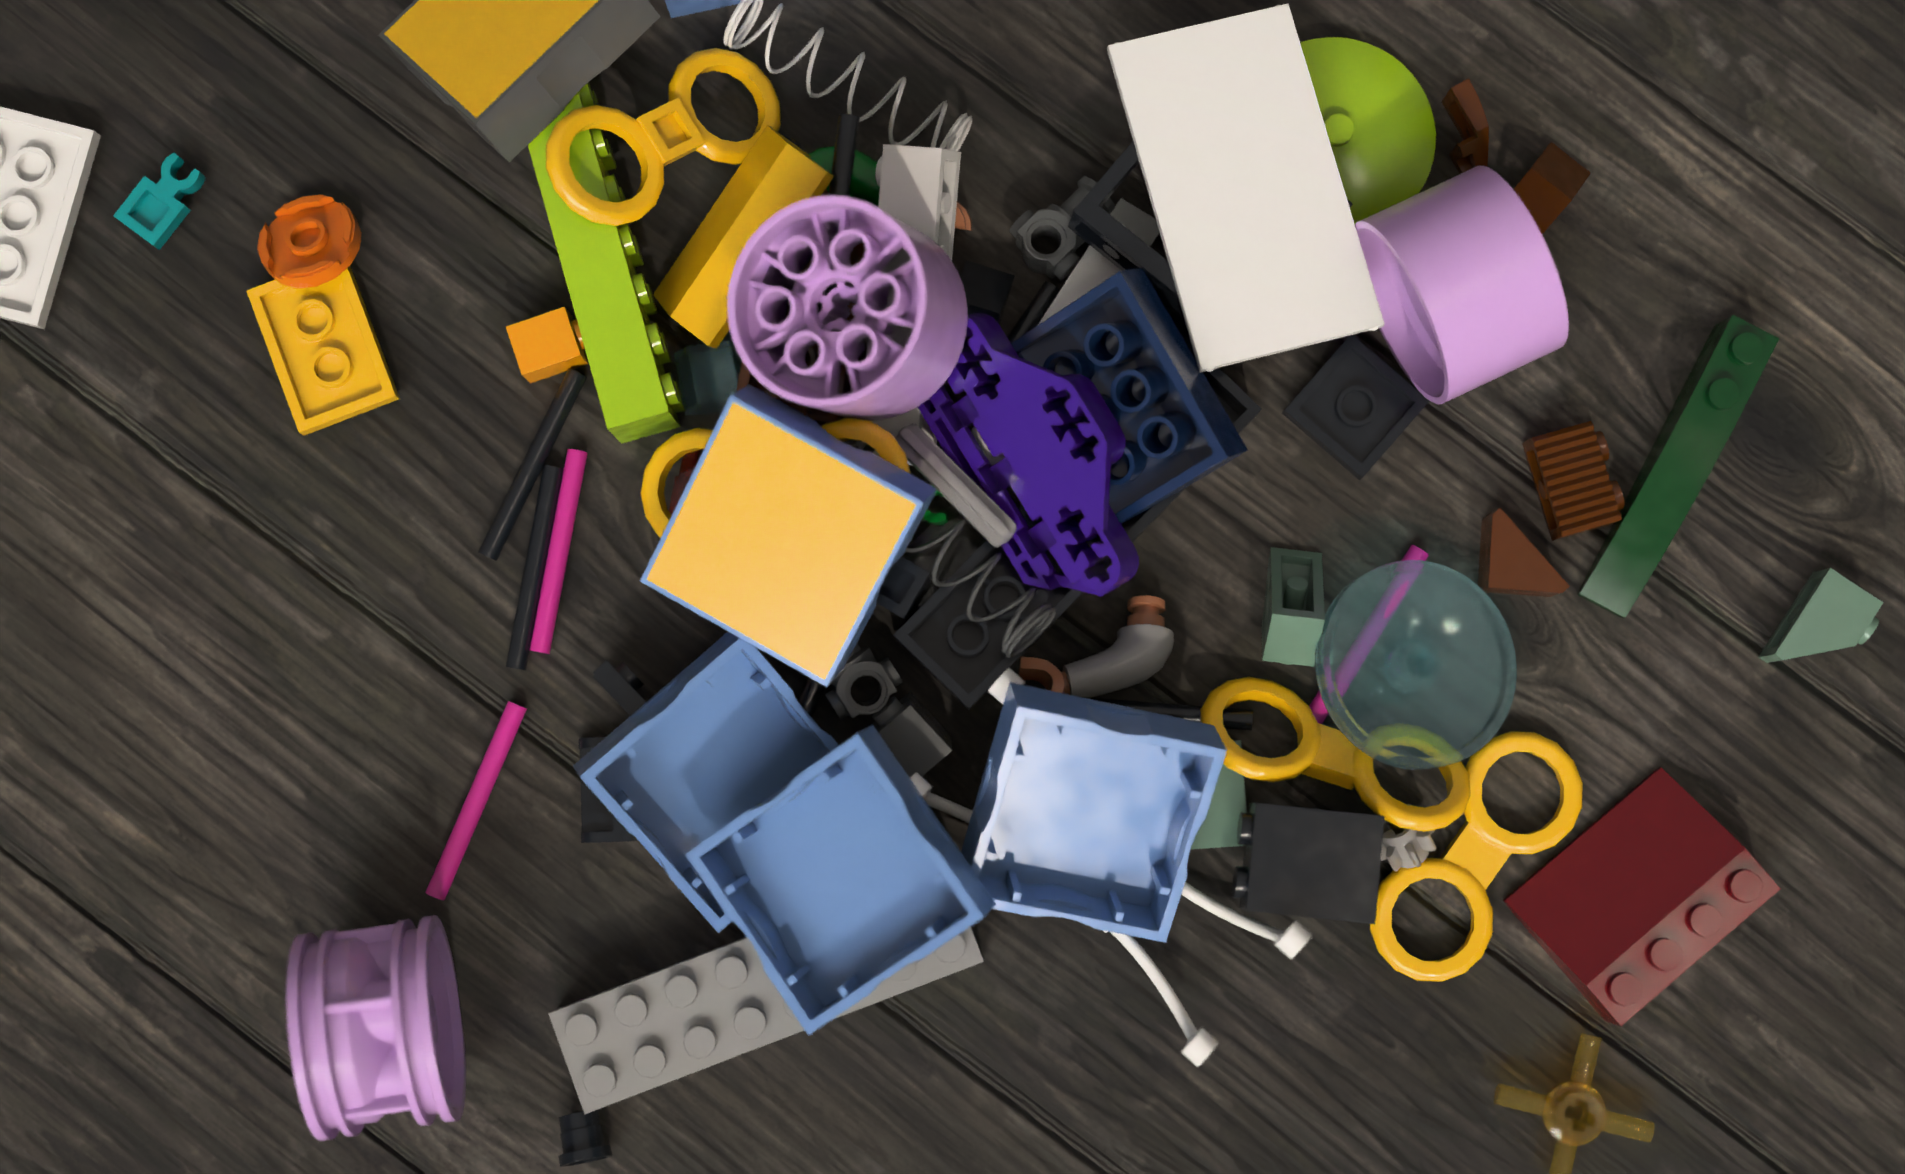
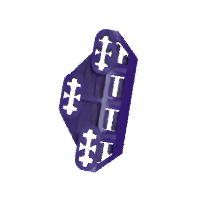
M985 313L968 314L964 346L957 364L947 379L955 394L965 390L967 395L954 404L947 390L942 385L934 395L919 405L918 409L944 452L1016 523V532L1007 543L1001 546L1024 584L1048 590L1065 587L1098 595L1099 597L1106 595L1129 581L1136 574L1139 567L1137 550L1109 505L1111 464L1116 463L1124 453L1126 440L1124 433L1098 389L1088 377L1081 374L1061 375L1020 358L1001 326L993 317ZM986 354H989L992 359L986 360L988 359ZM976 361H981L979 362L981 364V367L978 366ZM1000 376L1001 381L996 385L995 389L994 384L998 382ZM1066 390H1067V391L1069 392V395H1070L1071 398H1069V399L1065 402V406H1066V408H1065V407L1063 406L1062 400L1066 398V396H1067ZM1086 415L1089 421L1076 424L1078 428L1074 429L1071 423L1084 420L1082 416ZM974 424L993 457L1003 453L1005 458L992 466L969 427ZM1095 436L1099 444L1094 447L1092 452L1089 445L1095 441ZM1012 487L1032 521L1039 517H1042L1043 521L1030 529L1007 489ZM1082 512L1084 519L1078 525L1075 518ZM1099 534L1102 541L1093 543L1091 547H1088L1085 541L1094 539ZM1047 550L1051 551L1064 574L1056 572L1045 554ZM1109 556V558L1112 561V565L1109 566L1106 570L1104 568L1103 563L1108 559Z

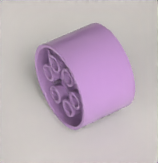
M1476 166L1355 224L1385 323L1379 330L1403 372L1417 390L1429 401L1435 404L1448 402L1554 352L1566 343L1569 331L1568 310L1562 284L1550 251L1522 200L1512 187L1494 170L1486 166Z
M829 195L804 199L781 209L767 219L743 247L733 269L728 290L727 314L732 340L740 358L751 374L762 385L782 398L845 418L868 421L889 419L913 410L927 401L938 391L952 373L962 352L967 332L968 308L963 283L957 269L944 250L922 232L867 202L845 196ZM864 242L866 248L865 256L859 264L852 266L850 263L851 251L857 244ZM904 248L912 261L888 274L883 273L882 269ZM813 257L811 267L807 271L800 273L804 266L808 263V261ZM837 282V288L831 290L827 295L822 294L828 286ZM893 285L896 292L895 300L888 309L884 310L888 303L890 286ZM789 300L791 304V311L788 318L785 320L786 309ZM821 302L823 303L822 310L817 314V304ZM853 302L856 304L852 308L855 318L850 322L845 320L850 314L847 305ZM890 324L913 329L905 348L886 335L887 333L892 335L894 327ZM870 336L872 340L871 353L865 360L859 362L858 358L865 349L864 338ZM818 343L820 347L819 359L815 365L808 368L805 362L806 352L811 345ZM840 362L847 366L852 393L838 394Z

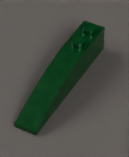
M1731 315L1713 327L1624 502V509L1620 510L1622 520L1613 523L1577 595L1621 618H1626L1707 480L1779 341L1778 337L1735 315Z

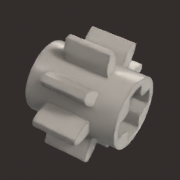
M1384 820L1381 861L1387 859L1393 871H1398L1401 867L1407 869L1420 867L1421 863L1427 858L1429 851L1436 850V845L1430 836L1435 830L1422 832L1403 829Z

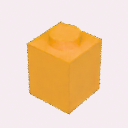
M565 307L506 326L521 375L529 383L566 372L568 368L574 369L588 364L577 319L573 320L572 315Z

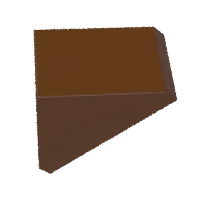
M1550 142L1513 190L1522 200L1541 234H1543L1572 201L1591 173Z
M1501 508L1489 513L1482 519L1477 592L1552 597L1563 593L1570 587Z

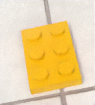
M350 266L335 279L317 287L297 289L282 285L275 279L246 290L300 434L305 436L400 399Z

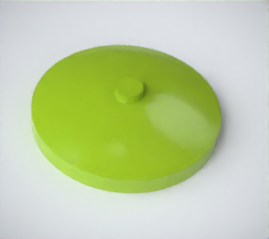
M1342 37L1316 38L1300 42L1347 199L1353 203L1350 210L1354 223L1356 224L1371 215L1419 194L1433 164L1436 148V129L1428 98L1414 75L1391 54L1366 42Z

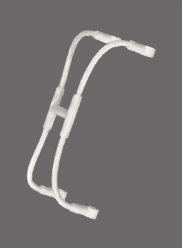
M1010 668L988 690L1002 705L1009 682L1025 684V681ZM917 772L910 777L928 806L967 823L970 822L972 810L931 793L932 786ZM1187 882L1184 884L1181 895L1238 927L1275 941L1274 945L1290 959L1312 937V934L1296 920L1287 929L1281 930L1221 904ZM1110 932L1135 958L1160 992L1187 1038V1044L1181 1050V1053L1198 1067L1219 1042L1204 1028H1200L1197 1031L1167 979L1134 937Z

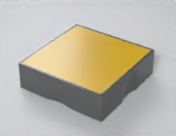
M414 0L378 36L413 75L445 104L454 107L475 132L508 162H511L565 109L582 87L619 58L660 18V15L648 0Z

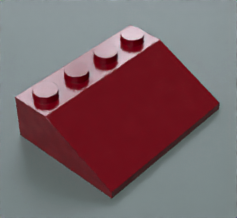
M1658 767L1502 901L1603 1020L1622 1026L1781 888L1730 832L1663 768Z

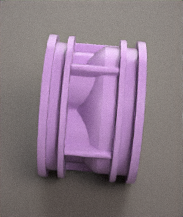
M438 916L422 917L418 928L415 927L411 920L405 919L397 921L396 924L346 931L327 930L322 933L320 940L313 933L297 935L291 945L287 966V1027L297 1094L305 1121L312 1135L319 1141L336 1138L339 1130L346 1137L358 1136L362 1132L364 1124L378 1122L385 1114L411 1111L415 1121L420 1126L433 1124L437 1113H439L444 1122L459 1121L464 1109L466 1091L465 1041L455 966L445 929Z

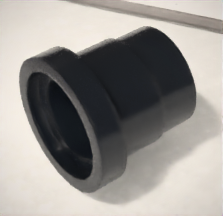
M598 1110L584 1114V1111L559 1117L563 1154L558 1156L560 1167L579 1165L612 1157L611 1145H605Z

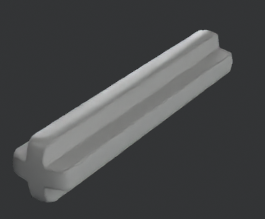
M912 423L907 427H903L898 432L895 439L905 452L907 460L993 546L999 547L1012 538L1017 530L1016 523L918 425Z

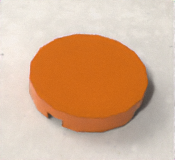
M322 194L302 196L284 204L274 212L277 218L271 222L269 227L267 223L264 224L259 233L257 251L263 266L280 284L297 289L317 287L335 279L352 264L360 250L362 233L357 219L351 209L344 203L342 205L335 202L333 197Z

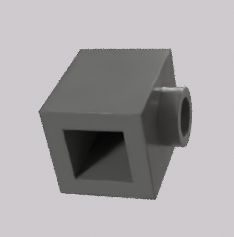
M911 691L900 700L895 696L891 697L886 705L872 716L875 722L871 725L876 728L909 778L916 772L922 777L952 751L951 735Z

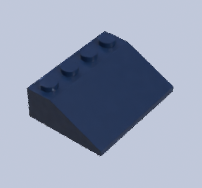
M1142 268L1117 272L1011 343L1018 356L1024 360L1061 375L1081 374L1088 377L1094 383L1117 420L1126 440L1122 457L1116 463L1111 464L1109 505L1121 524L1248 451L1204 373L1199 371L1197 361ZM1066 390L1067 396H1066L1065 399L1062 400L1063 406H1064L1065 408H1066L1065 402H1066L1069 398H1071L1070 395H1069V392H1068L1067 390ZM1086 415L1082 416L1084 420L1071 423L1074 429L1078 428L1076 424L1089 421ZM1095 436V441L1089 445L1092 452L1094 447L1099 444Z

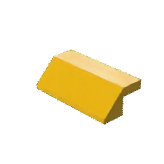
M767 125L653 295L667 314L707 346L717 349L730 330L727 314L728 290L733 269L743 247L754 232L781 209L804 199L821 196L834 175L810 159L809 154Z

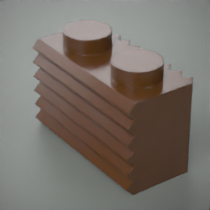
M1592 421L1535 436L1522 443L1552 541L1611 525L1622 520L1620 510H1623L1625 506L1623 493L1616 480H1609V474L1606 471V464L1604 462L1609 459L1608 444L1601 431H1594Z

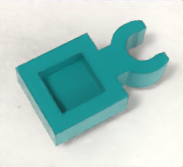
M175 153L170 154L163 161L161 179L158 183L155 184L144 176L113 215L158 250L163 247L191 211L180 200L184 195L197 192L205 181V176L197 169H194L186 179L177 180V171L185 161Z

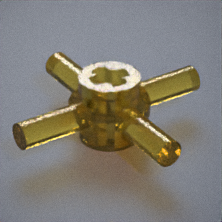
M1585 1033L1580 1034L1570 1081L1557 1084L1546 1095L1500 1083L1496 1086L1494 1104L1542 1116L1546 1130L1557 1139L1549 1174H1571L1578 1145L1591 1142L1601 1131L1647 1143L1652 1141L1655 1130L1654 1122L1607 1111L1601 1095L1591 1087L1602 1040L1600 1037ZM1568 1106L1573 1108L1578 1106L1583 1109L1580 1120L1572 1118L1571 1121L1565 1117V1111Z

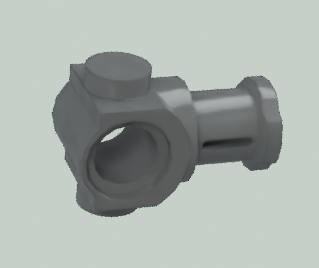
M1083 176L1077 182L1078 189L1060 206L1051 204L1047 209L1038 210L1035 214L1029 209L1011 226L1009 232L1016 238V246L1022 251L1024 263L1035 273L1046 274L1051 280L1057 277L1062 281L1072 273L1081 258L1075 251L1085 241L1069 229L1068 225L1074 209L1097 184L1093 179ZM1109 197L1101 208L1110 214L1115 209V204ZM1038 237H1051L1057 242L1059 248L1052 254H1040L1033 248L1032 242Z
M857 642L843 670L831 682L833 690L826 693L825 696L842 721L848 716L854 718L859 714L870 715L880 711L886 705L889 696L897 691L896 687L901 685L903 681L888 657L878 662L869 646L861 648ZM863 675L874 677L877 682L875 696L865 702L854 700L851 696L853 682Z

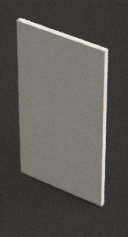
M1289 4L1276 5L1275 7L1108 45L1107 52L1199 371L1210 372L1216 368L1369 330L1376 331L1378 328L1383 327L1385 323Z

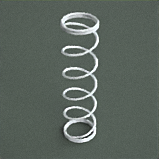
M741 0L725 29L724 45L729 46V49L733 50L745 47L771 24L766 42L765 64L769 73L778 74L786 71L798 62L814 44L807 68V93L811 98L827 95L856 67L847 101V113L852 115L853 94L865 59V52H861L848 69L830 87L819 94H815L811 91L810 87L811 72L824 34V27L817 31L809 43L791 62L778 70L772 69L769 63L770 47L777 22L784 7L783 3L777 6L757 32L742 43L758 18L764 0ZM753 2L752 7L744 23L742 24L738 32L735 34L736 28L741 18L743 17L744 13L746 12L750 4ZM906 76L898 80L872 110L859 119V122L873 115L899 88L889 121V142L891 145H904L910 142L941 111L931 143V147L935 148L948 105L947 101L940 103L910 136L901 142H895L893 140V126L899 102L906 85ZM967 113L960 115L939 148L959 151L970 130L972 115L968 116Z

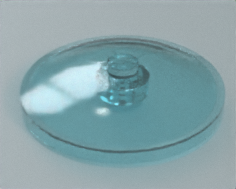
M1423 560L1396 561L1377 567L1354 579L1343 588L1329 606L1325 614L1322 635L1316 643L1315 649L1317 684L1324 705L1333 722L1342 734L1362 752L1373 759L1397 768L1410 770L1433 769L1457 763L1470 757L1483 748L1496 735L1504 723L1513 702L1517 678L1516 655L1512 637L1503 616L1491 598L1471 579L1454 569L1438 563Z

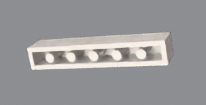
M883 144V155L879 158L876 166V182L880 187L878 208L928 236L944 250L952 261L961 152L944 148ZM902 248L882 269V272L888 274L912 261L906 250ZM893 285L890 286L888 303L884 310L888 309L895 300L896 292ZM890 324L894 327L892 335L888 333L886 335L905 348L913 329ZM870 336L864 338L865 343H867L866 358L872 350ZM918 407L893 418L872 421L890 432L894 438H896L898 432L903 427H907L912 423L916 424L937 444L935 435ZM862 442L858 447L863 450L867 444ZM874 450L873 454L879 456L877 451Z

